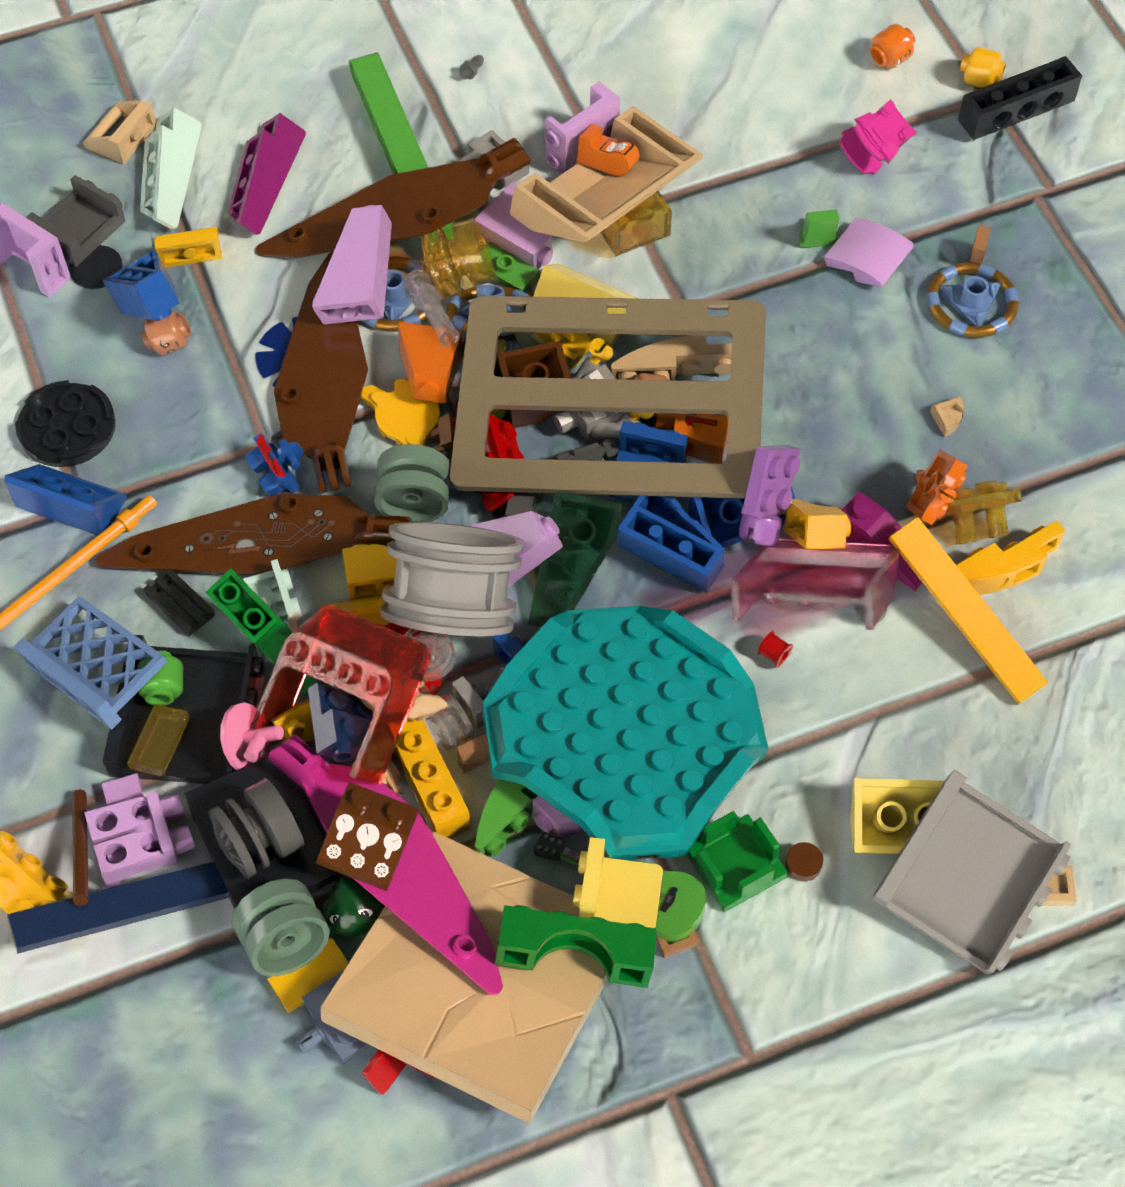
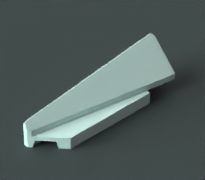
M172 108L156 122V131L145 139L140 212L170 229L177 228L202 127L198 120L176 108Z

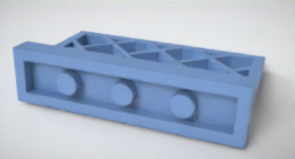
M78 596L31 643L22 638L13 647L31 669L111 730L122 720L117 712L168 662L162 654L81 596ZM82 610L87 612L85 622L72 624V619ZM107 627L106 637L92 639L94 629ZM84 632L82 642L69 644L70 634ZM61 636L60 646L45 648L53 638ZM128 642L127 652L113 655L115 644ZM105 647L104 657L90 659L91 649ZM82 651L80 662L67 664L68 654ZM147 657L152 659L143 669L134 670L135 660ZM126 662V671L124 673L111 675L113 664ZM103 667L102 677L88 680L89 669ZM124 682V688L114 698H111L109 696L110 685Z

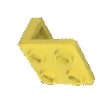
M590 837L588 851H581L578 873L584 874L583 885H575L573 907L580 908L579 917H601L611 922L624 924L639 923L645 927L656 928L663 875L662 867L657 864L605 858V839Z

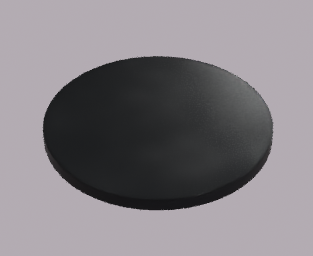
M99 245L77 267L69 264L68 270L71 279L77 285L87 289H98L106 287L102 280L122 269L123 263L116 250L108 246Z

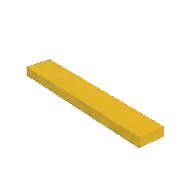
M918 517L890 536L889 540L1018 705L1049 683Z

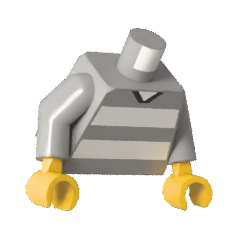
M601 338L592 340L589 346L592 357L585 359L573 378L615 379L605 364L601 366L599 364L600 361H607L612 357L613 349L607 345L599 353L600 348L604 345V340ZM564 411L555 415L553 419L556 428L561 434L576 427L587 441L610 438L619 440L623 421L639 423L640 417L649 419L654 413Z

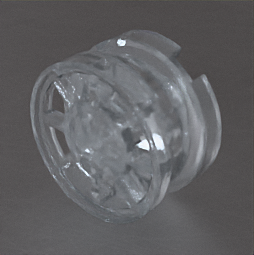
M409 629L401 640L400 654L412 675L420 680L433 681L449 673L455 664L456 653L448 635L422 631V633L413 637L412 635L420 630ZM408 639H410L411 641L409 642L407 648H405Z
M447 693L441 697L447 702V707L426 718V721L440 744L447 751H450L457 747L459 740L466 741L473 737L474 730L461 705L451 694Z

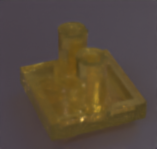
M995 480L975 483L976 489H963V486H961L959 489L954 490L956 498L951 496L954 501L949 503L946 512L952 515L955 543L967 544L968 541L971 543L978 541L973 511L980 509L985 510L988 538L1010 535L1005 505L1022 501L1020 488L1009 487L1007 482L995 483Z

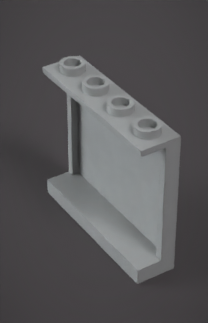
M953 770L944 780L871 897V900L987 975L994 973L996 969L1002 971L1009 962L1013 952L1008 948L1015 937L1021 939L1032 923L1028 915L1034 905L1041 907L1051 892V888L1047 884L1055 873L1059 876L1067 866L1071 857L1066 853L1071 843L1068 841L1062 844L965 783L967 777Z

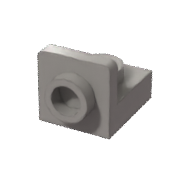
M462 676L451 683L452 699L474 727L478 729L484 725L482 704L485 696L476 684L470 685L465 677Z

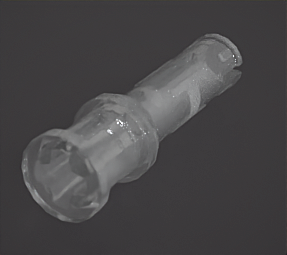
M420 269L411 271L404 277L403 288L406 293L412 295L413 305L417 310L424 312L442 345L450 346L446 338L447 336L455 344L459 339V332L439 302L440 293L436 287L430 284L431 278L428 273Z

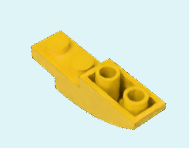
M1057 520L1046 527L1044 525L1038 526L1029 534L1028 538L1019 543L1017 541L1010 543L1003 551L995 542L984 549L982 547L976 548L967 556L966 560L956 566L979 595L1011 588L1041 574L1047 554L1059 548L1065 529Z

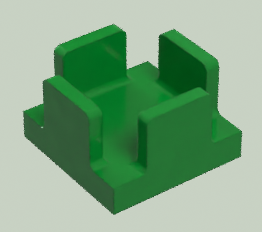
M732 811L706 825L703 828L702 838L695 842L687 853V857L724 913L781 882L788 875L787 870L778 858L779 843L761 817L753 821L749 814L738 819L735 811Z

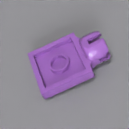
M791 445L757 446L742 509L743 515L739 527V537L745 541L746 538L754 539L755 544L761 546H775L779 541L782 528V519L779 516L786 513V509L792 501L791 487L794 476L800 467L799 453L801 448Z

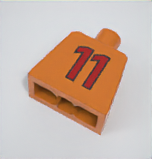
M657 413L655 428L674 430L680 434L688 435L686 455L712 464H721L723 462L728 437V417L726 415Z

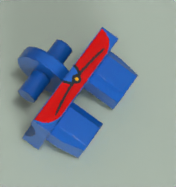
M262 433L255 436L253 440L257 447L248 453L245 459L257 474L270 466L271 471L259 479L265 492L272 496L286 488L293 494L301 489L288 467L290 466L293 470L300 467L299 460L303 455V449L297 442L287 443L285 439H282L277 443L279 447L277 449L275 444L267 442Z

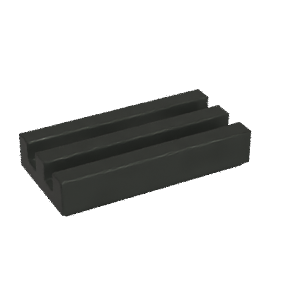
M168 569L165 571L166 576L163 578L157 577L154 580L155 584L153 586L148 584L143 589L145 594L177 626L190 636L216 615L214 609L173 570ZM172 583L203 615L200 616L169 584ZM163 590L194 622L189 624L158 593Z

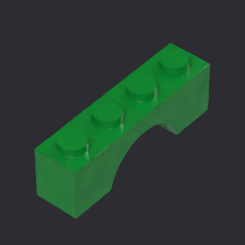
M504 905L499 928L495 965L533 971L543 957L554 951L576 950L593 957L603 967L609 983L647 988L654 969L657 928L645 927L639 923L624 924L611 922L601 917L585 918L572 916L562 911L546 912L533 910L523 905Z

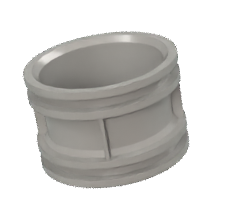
M402 522L389 526L388 534L395 541L387 544L386 552L396 558L394 584L382 589V599L387 602L380 607V616L384 620L415 630L459 636H496L513 631L514 620L509 616L515 613L516 603L506 596L509 571L518 570L521 567L522 559L515 553L523 550L524 541L522 539L495 530L447 523Z

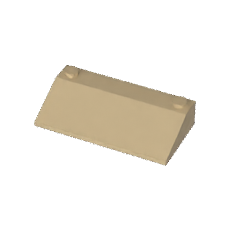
M633 106L614 119L610 138L619 142L629 141L638 148L639 160L627 174L621 177L614 176L577 163L549 183L535 172L514 187L509 214L534 232L586 243L699 162L703 154Z

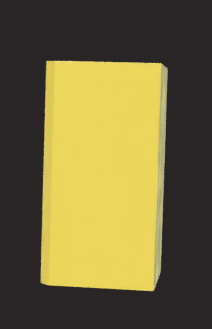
M562 264L544 265L533 297L638 298ZM607 308V314H626V308ZM585 333L592 339L601 338L604 340V344L613 347L621 335Z
M854 778L849 819L854 853L899 854L944 781Z

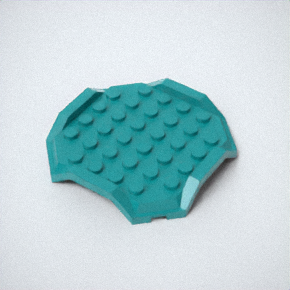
M646 606L567 610L551 617L507 664L482 704L484 731L487 735L491 777L524 785L581 826L589 837L605 839V858L635 861L637 856L658 855V859L686 856L710 818L748 771L766 757L769 750L754 683L735 655L725 645L675 611Z

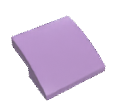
M856 217L827 252L824 259L827 267L853 272L856 282L882 287L914 246L913 242L901 234L878 223Z

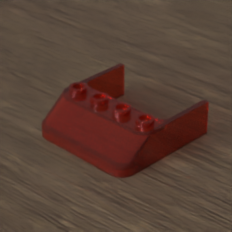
M332 605L323 606L285 640L250 728L255 730L274 726L271 719L294 707L305 677L309 675L373 705L374 715L349 776L381 784L430 661L429 649L418 640Z

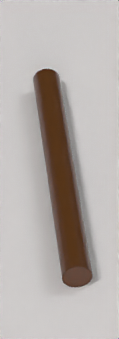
M81 789L75 790L72 793L73 903L77 906H84L89 901L87 821L84 813L87 812V793Z

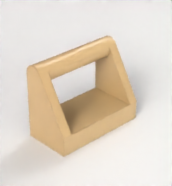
M143 100L117 102L84 140V147L124 165L156 127L152 104ZM121 116L126 117L112 136H105Z

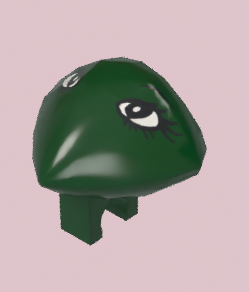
M342 876L329 892L322 907V916L331 932L343 936L356 937L370 931L385 905L353 878Z

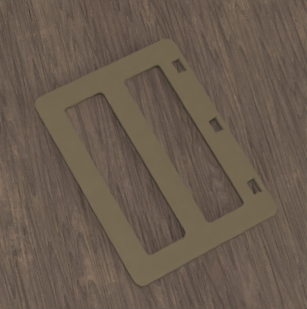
M479 296L475 298L469 307L450 468L452 486L460 491L745 498L756 448L761 446L765 306L755 300ZM507 306H526L525 313L507 312ZM607 308H626V314H607ZM708 309L728 310V316H708ZM502 332L729 336L732 339L730 379L724 382L497 377L494 375L498 336ZM495 409L723 414L728 417L727 458L721 464L488 458L485 456L489 416L491 411Z

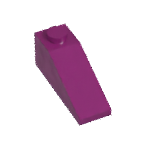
M859 491L841 509L848 515L851 524L850 535L846 537V543L916 591L923 584L889 540L890 536L902 527L886 509Z

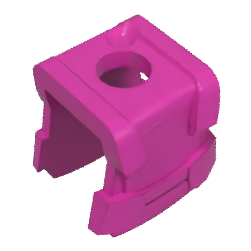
M891 99L876 113L872 114L869 112L854 119L856 127H851L841 133L842 137L839 141L841 148L851 163L864 175L867 173L876 174L883 165L881 163L882 160L889 164L898 153L899 148L917 133L901 115Z

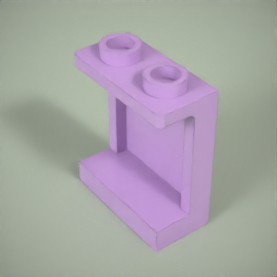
M598 81L590 87L589 107L564 124H560L552 116L545 119V158L547 163L562 174L576 165L579 136L591 124L603 127L602 135L610 137L614 119L620 115V97Z
M4 203L0 204V265L10 256L16 255L31 265L40 292L50 298L71 279L58 238Z

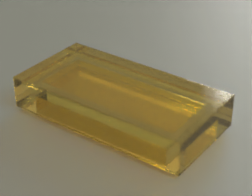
M154 704L127 762L129 768L163 777L190 719L188 711Z

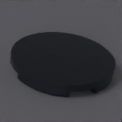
M69 380L50 383L33 392L24 401L25 406L15 422L16 434L23 450L35 461L53 467L75 466L94 458L109 444L116 426L112 404L102 390L94 385L70 383Z

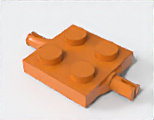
M939 449L926 470H917L918 476L914 474V479L918 484L905 507L921 520L933 525L936 519L939 520L943 517L949 503L954 501L951 496L956 498L954 490L959 489L966 478L965 470L968 465Z

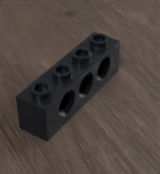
M1067 56L965 94L958 121L974 141L1074 102L1082 75Z

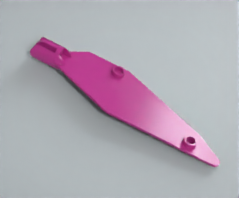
M295 734L280 744L279 747L273 749L268 755L269 760L304 789L326 833H328L348 782L408 804L369 770L329 764L320 754H317L315 750ZM418 812L388 890L385 891L359 880H354L488 994L497 995L501 992L503 984L498 965H495L496 956L492 941L422 814Z

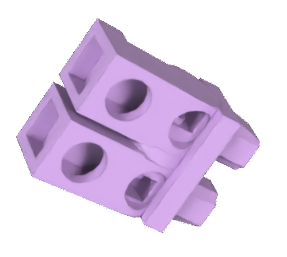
M157 791L146 794V797H138L84 812L101 875L107 889L122 884L121 879L144 871L157 870L166 864L167 866L177 864L176 855L195 847L188 825L168 830L167 823L186 817L179 795L159 799Z

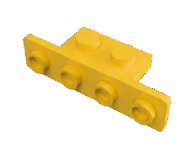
M0 831V907L7 914L73 898V894L67 890L68 885L62 879L49 874L42 867L43 863L40 859L22 850L17 845L18 841L14 836L5 831Z

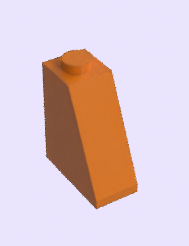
M399 322V353L414 399L446 404L462 358V330Z

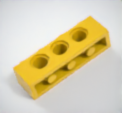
M399 711L378 712L380 723L385 724L389 745L431 831L450 839L470 830L469 810L424 720L416 721L415 719H409L406 716L407 713Z

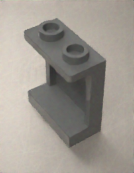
M74 175L70 179L73 191L44 218L33 212L26 218L56 236L65 261L77 267L125 222L122 203L117 196L112 193L108 194L97 188L93 182L85 181Z

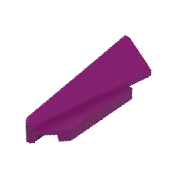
M281 113L263 123L260 133L246 141L227 212L237 220V224L254 235L261 233L306 135L304 129Z

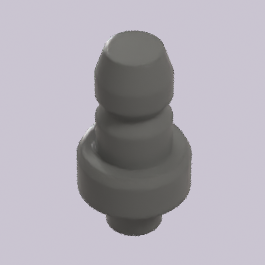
M476 55L470 61H465L460 66V77L462 79H473L477 75L478 69L483 65V56Z

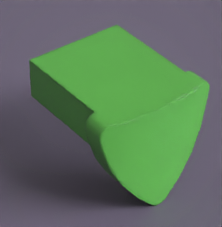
M837 209L807 212L800 232L799 245L801 247H820L835 244L837 239L836 231L840 220Z

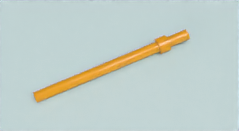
M148 495L130 510L127 508L116 516V521L4 609L0 613V631L124 531L130 532L139 524L138 520L158 505L156 500L151 495Z

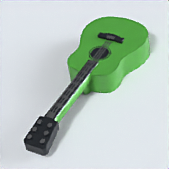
M547 832L542 833L533 848L534 855L558 862L562 859L579 867L580 851L569 847L568 842ZM663 871L656 921V936L667 940L668 944L688 938L693 930L696 931L703 918L706 891L703 884L693 875L680 871Z

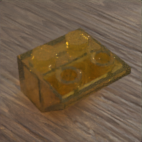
M657 191L600 233L616 257L670 236L672 210L660 192Z

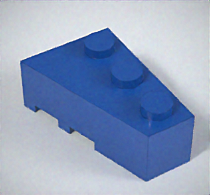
M155 249L102 280L118 309L123 314L160 321L173 313L172 308L180 304L173 281Z
M639 496L618 527L619 547L705 593L709 591L724 567V548L696 519L693 520L681 508V504L675 498L672 499L670 496Z

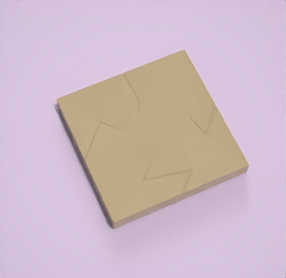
M432 832L490 937L495 956L504 905H523L533 910L546 912L562 911L572 916H579L580 908L573 907L574 896L441 834ZM385 906L322 1004L321 1021L530 1124L608 978L603 967L588 954L569 949L558 950L543 957L533 971L498 966L503 988L499 994L491 995Z

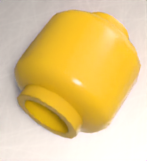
M981 46L974 48L971 55L965 53L960 66V71L965 72V83L983 88L1001 81L1006 67V62L1002 61V54Z

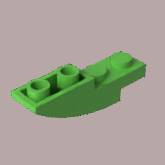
M499 779L483 809L477 829L475 851L488 857H496L504 849L507 843L506 840L515 831L519 833L529 824L532 818L531 799L536 798L538 795L522 784Z

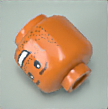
M892 24L873 37L872 46L870 47V53L875 63L880 67L885 66L886 68L893 69L908 60L914 54V34L909 28H903L899 24Z

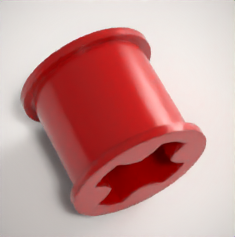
M771 631L761 642L757 654L763 655L778 668L790 655L793 644H788L775 635L774 631Z

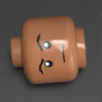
M172 310L173 313L160 321H155V319L145 320V331L141 332V337L148 350L154 349L159 355L165 356L187 346L188 337L192 333L186 317L181 312L176 313Z

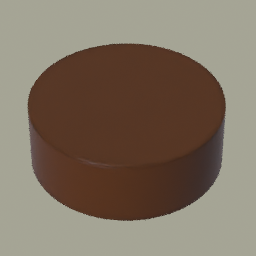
M807 842L793 845L789 849L785 860V867L789 875L798 881L804 882L815 879L820 874L823 865L821 851L815 845Z

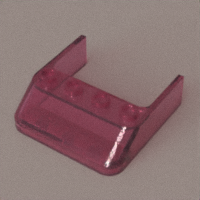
M779 539L775 546H761L731 580L732 620L740 621L751 606L761 599L763 602L770 604L780 603L783 600L796 601V604L801 606H810L817 602L830 603V606L834 608L864 605L866 610V630H873L893 599L899 568V549L890 545L846 543L845 548L805 549L795 540Z

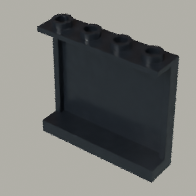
M135 635L146 643L144 635ZM249 644L248 653L150 646L156 651H167L182 662L184 666L183 692L171 704L164 706H155L147 703L137 692L117 712L122 720L112 730L109 728L102 760L109 777L122 778L137 773L139 779L207 784L237 771L229 764L223 752L220 739L221 723L225 712L232 705L245 702L257 707L258 690L255 688L256 678L262 677L264 662L263 657L258 656L255 644ZM142 659L135 660L134 670H137L138 663ZM126 662L123 663L122 673L126 671ZM124 682L119 683L117 694L124 688Z
M269 758L184 793L191 815L209 855L225 883V888L234 910L240 901L251 891L270 881L280 879L298 880L307 887L309 892H312L339 880L342 876L346 877V875L316 864L327 833L304 789L276 767ZM266 778L277 789L292 813L305 845L283 859L271 847H268L265 850L270 866L263 869L254 857H251L257 873L247 879L228 860L214 835V828L208 811L218 805L227 817L230 818L225 805V801L229 798L238 803L242 810L246 809L247 805L243 791Z

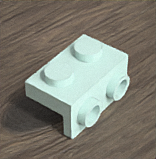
M278 559L271 561L272 571L243 579L295 633L299 632L296 621L297 618L302 617L297 597L291 599L287 590L293 589L288 569H280Z

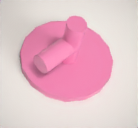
M245 702L232 705L225 712L221 723L220 739L223 752L229 764L237 771L268 758L271 741L282 739L284 735L283 728L280 725L268 727L262 713L253 705Z

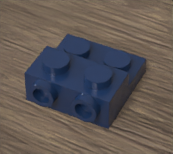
M318 682L308 688L317 754L331 757L335 761L356 764L363 769L376 768L381 765L382 761L390 757L385 724L373 720V710L366 707L358 695Z

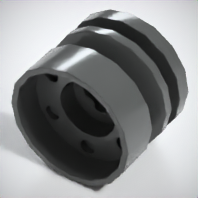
M266 778L243 791L247 805L246 809L242 810L238 803L229 798L225 801V805L230 818L227 817L218 805L208 811L213 824L214 835L228 860L247 879L257 873L251 857H254L263 869L270 866L265 850L268 847H271L283 859L305 845L292 813L277 789Z

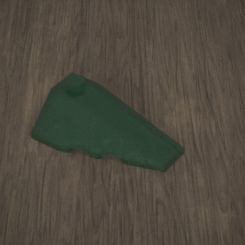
M561 492L555 493L550 518L553 519L560 530L558 537L563 547L540 564L528 625L542 627L551 617L567 610H575L616 540L623 504Z

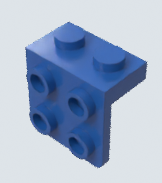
M623 421L620 429L619 452L616 461L685 463L688 435L680 434L674 430L648 427L643 423ZM608 495L610 498L635 503L639 497L636 495Z

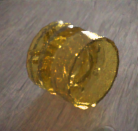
M473 217L452 225V240H450L442 228L436 230V239L431 233L421 236L423 259L427 272L443 298L453 295V287L459 293L464 292V276H467L474 287L495 281V270L488 246L478 223Z

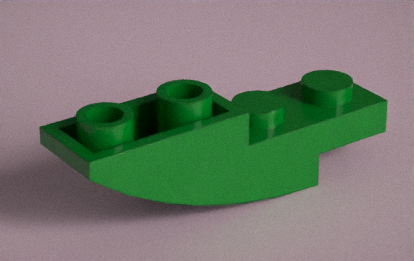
M232 568L205 592L303 695L308 693L309 687L317 682L319 683L330 672L296 633Z

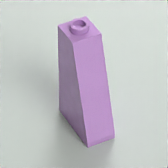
M368 205L351 209L312 304V308L323 325L384 318L392 222L382 205Z

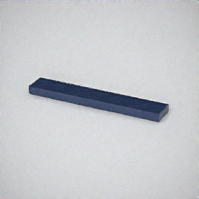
M214 862L89 893V901L84 906L75 905L73 898L7 914V919L16 952L19 954L229 897L218 868H216Z

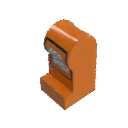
M591 124L579 136L577 163L614 176L621 177L627 174L639 160L638 148L629 141L619 142L602 135L603 127Z

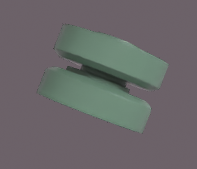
M415 444L394 446L381 453L377 460V484L375 485L374 494L375 508L382 515L407 516L412 519V522H432L444 516L449 504L450 461L447 457L434 448Z
M293 879L270 881L255 888L240 901L233 912L231 921L234 931L241 945L244 946L254 970L264 976L277 977L290 974L308 965L325 948L330 935L328 925L320 910L316 908L307 887L300 881Z

